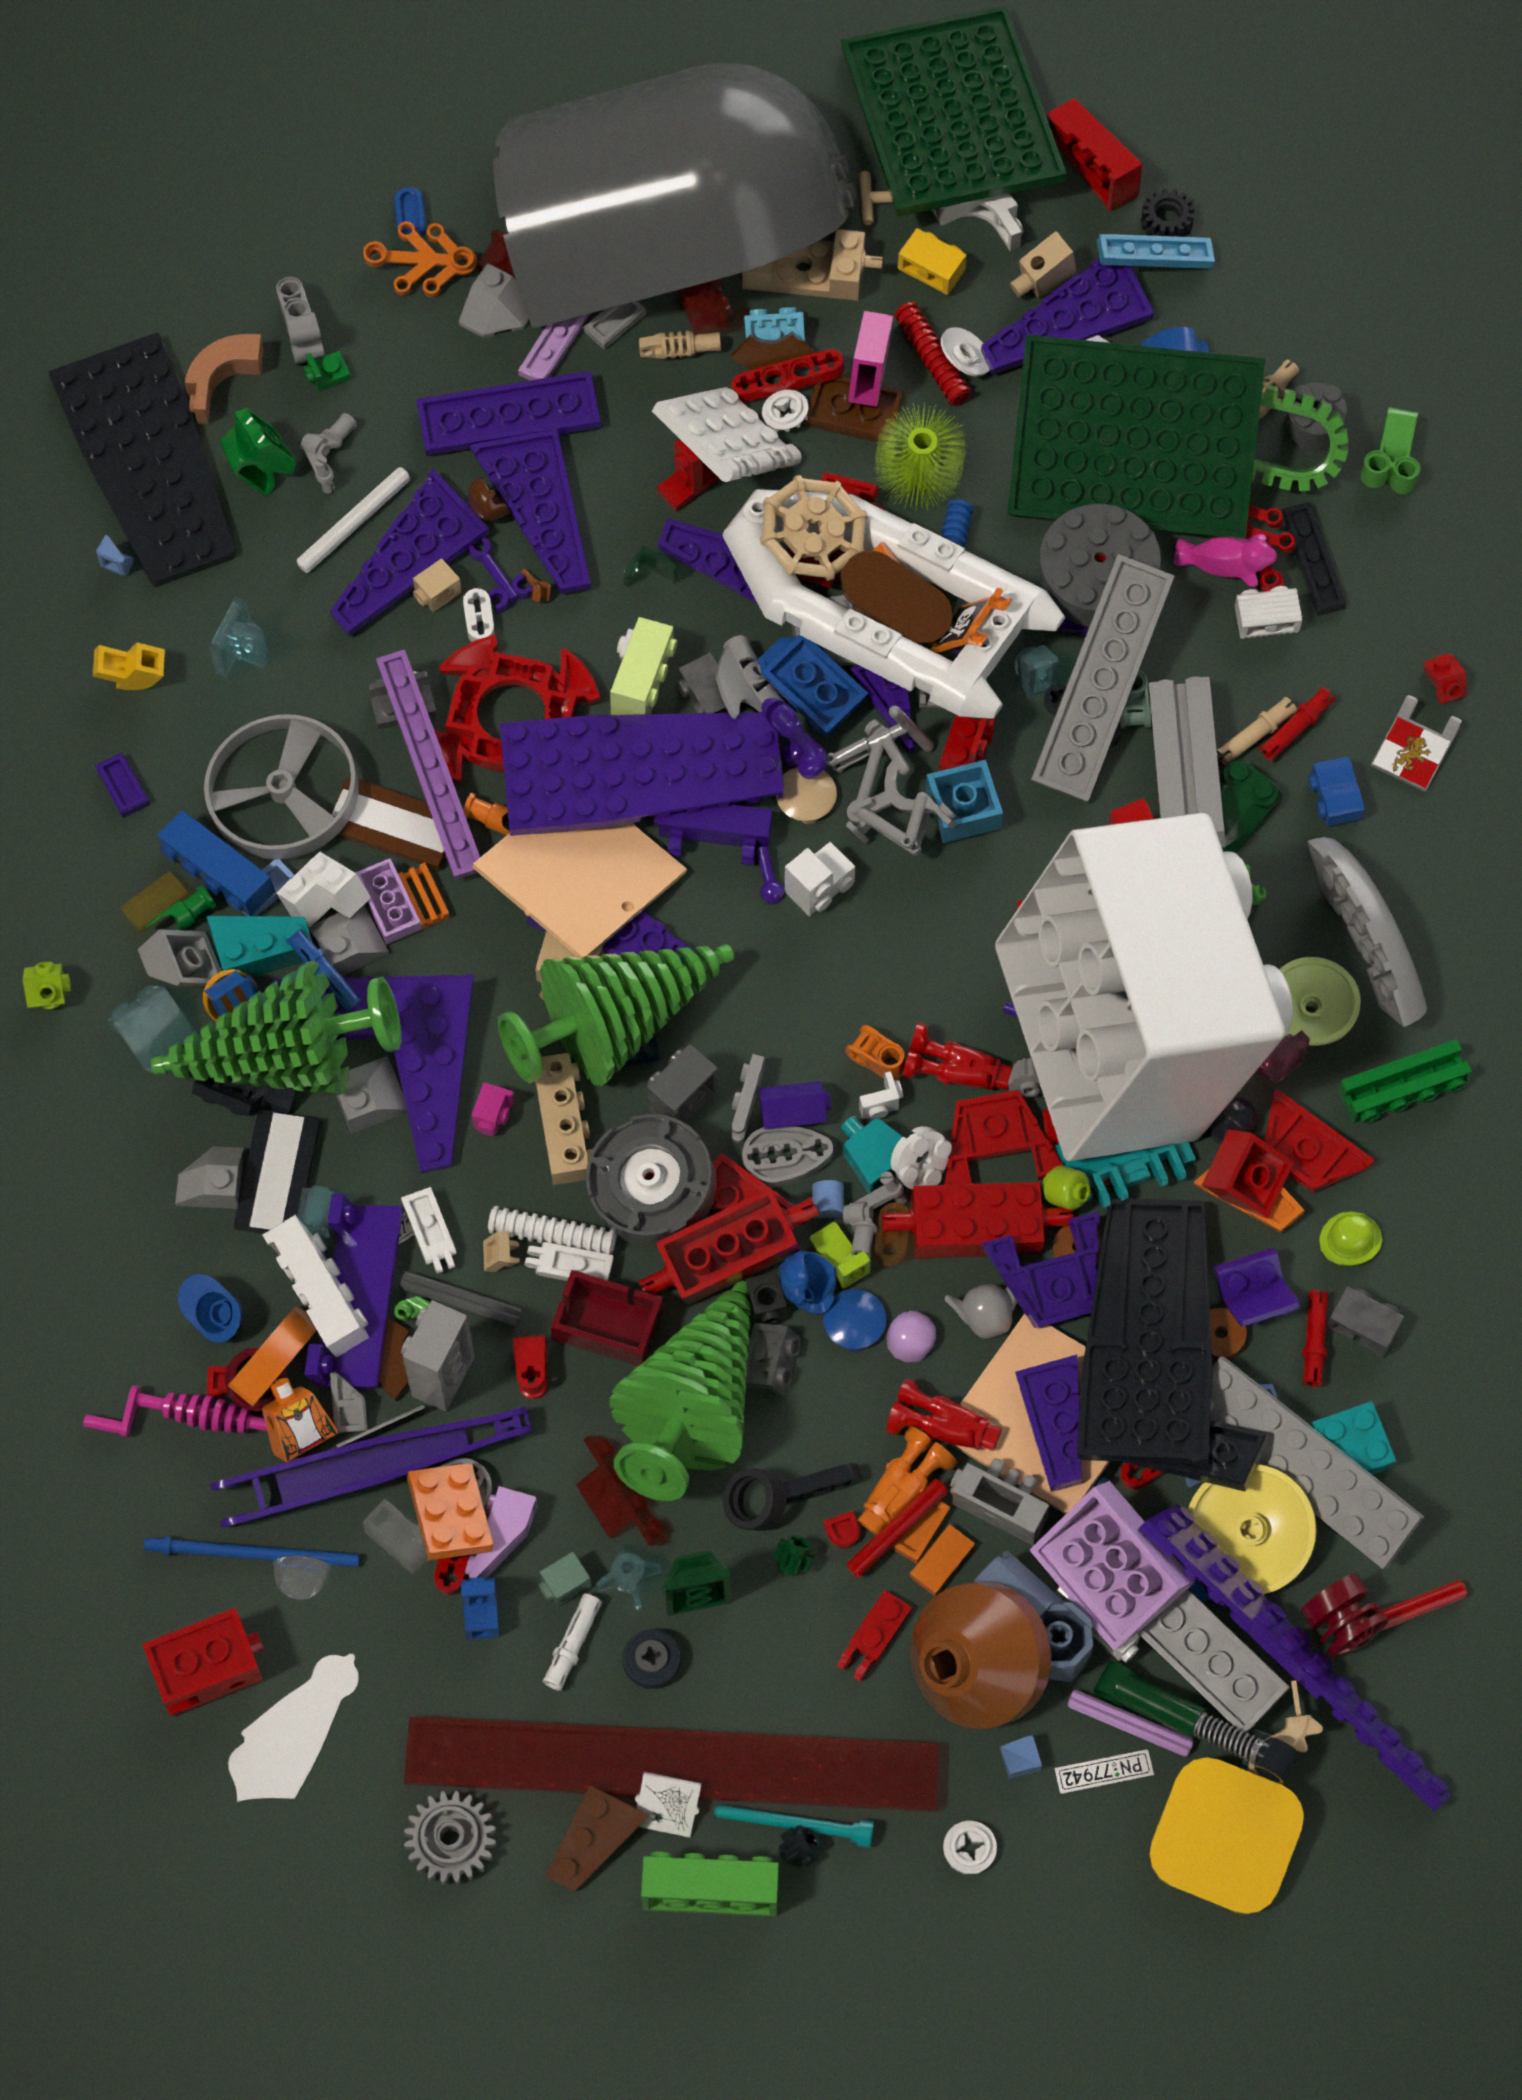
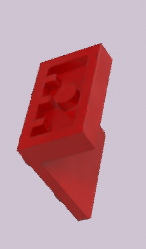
M955 715L938 771L986 760L987 744L991 745L995 733L994 724L996 716L994 719L981 718L979 720L972 717Z

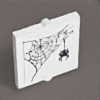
M644 1772L640 1794L635 1797V1801L638 1803L636 1809L650 1815V1817L639 1827L690 1837L694 1817L699 1813L697 1802L701 1783Z

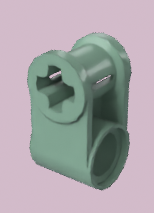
M1138 670L1133 684L1137 685L1140 689L1130 691L1119 720L1121 729H1125L1126 726L1144 725L1145 728H1151L1148 680L1144 672Z

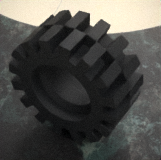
M1163 188L1162 194L1156 190L1153 192V197L1149 194L1146 202L1144 201L1141 215V227L1143 231L1146 230V236L1186 237V234H1190L1195 211L1194 206H1192V200L1190 198L1186 200V194L1183 192L1177 195V189H1173L1172 193H1168V188ZM1162 210H1171L1179 218L1176 221L1166 222L1159 219L1157 214Z

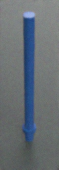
M165 1536L164 1539L145 1538L144 1551L163 1552L165 1556H170L171 1553L350 1567H359L360 1554L172 1540V1536Z

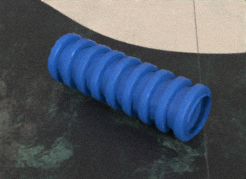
M951 500L947 505L948 510L945 514L946 518L944 519L941 537L964 548L974 507L964 500Z

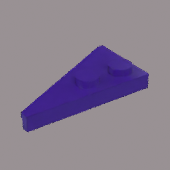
M860 665L850 669V675L868 692L867 698L889 728L898 724L889 715V709L892 706H898L911 719L907 689ZM908 733L897 738L908 754L915 751L914 740Z

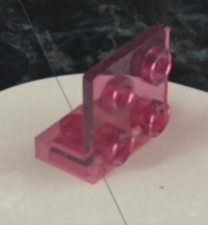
M1302 1030L1295 1036L1292 1034L1287 1035L1257 1070L1264 1078H1270L1274 1084H1277L1304 1063L1310 1038Z

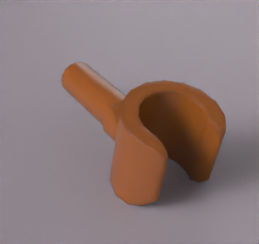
M526 568L522 569L520 573L524 574L525 579L533 587L531 599L536 602H540V598L549 601L550 583L538 581Z

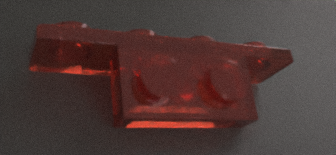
M588 1435L584 1442L599 1466L578 1482L576 1486L607 1536L615 1538L631 1524L635 1523L649 1546H661L667 1543L668 1540L664 1535V1527L649 1511L645 1496L629 1488L614 1469V1447L611 1442L601 1435Z

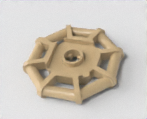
M798 475L794 476L792 482L773 496L764 499L762 503L764 506L762 536L759 539L761 545H765L782 564L788 575L791 576L793 573L822 577L827 581L833 580L834 575L844 568L852 556L865 551L863 543L865 520L868 518L867 512L861 510L842 488L841 482L837 480L836 482L806 479ZM805 491L826 493L829 495L826 500L822 499L821 497L807 498ZM795 493L797 494L799 501L789 509L781 506L783 502ZM834 497L850 515L843 517L831 504ZM776 515L783 518L784 523L782 532L778 533L774 532ZM808 523L817 524L820 527V534L817 535L815 532L808 533ZM853 524L852 543H849L843 539L845 526ZM784 541L795 554L793 559L779 542ZM837 549L845 552L832 563L829 562L828 556ZM807 556L815 557L814 560H819L820 565L799 562L801 558L806 559Z

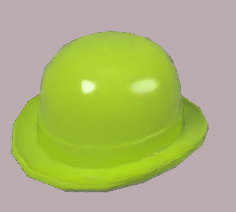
M1353 1211L1339 1213L1330 1218L1322 1227L1319 1237L1320 1250L1325 1257L1335 1264L1343 1266L1359 1265L1373 1259L1380 1251L1383 1242L1381 1229L1375 1221L1363 1213Z

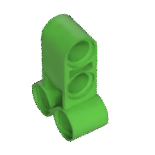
M1392 407L1388 408L1380 450L1369 452L1364 459L1361 471V480L1364 485L1369 488H1380L1388 482L1391 488L1399 494H1409L1415 489L1420 473V465L1416 459L1409 455L1418 416L1417 412ZM1371 468H1377V469H1379L1380 471H1375V470H1372Z

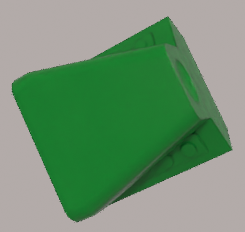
M249 408L234 412V427L221 438L220 445L233 473L262 495L268 496L275 488L273 472L293 474L296 458L284 445L282 436L263 418Z

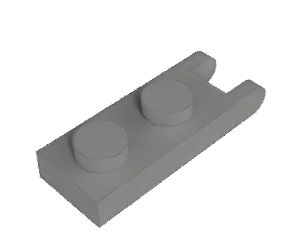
M752 1054L750 1064L744 1063L740 1081L744 1082L742 1092L736 1091L732 1104V1110H736L732 1122V1140L735 1143L743 1142L765 1069V1057Z

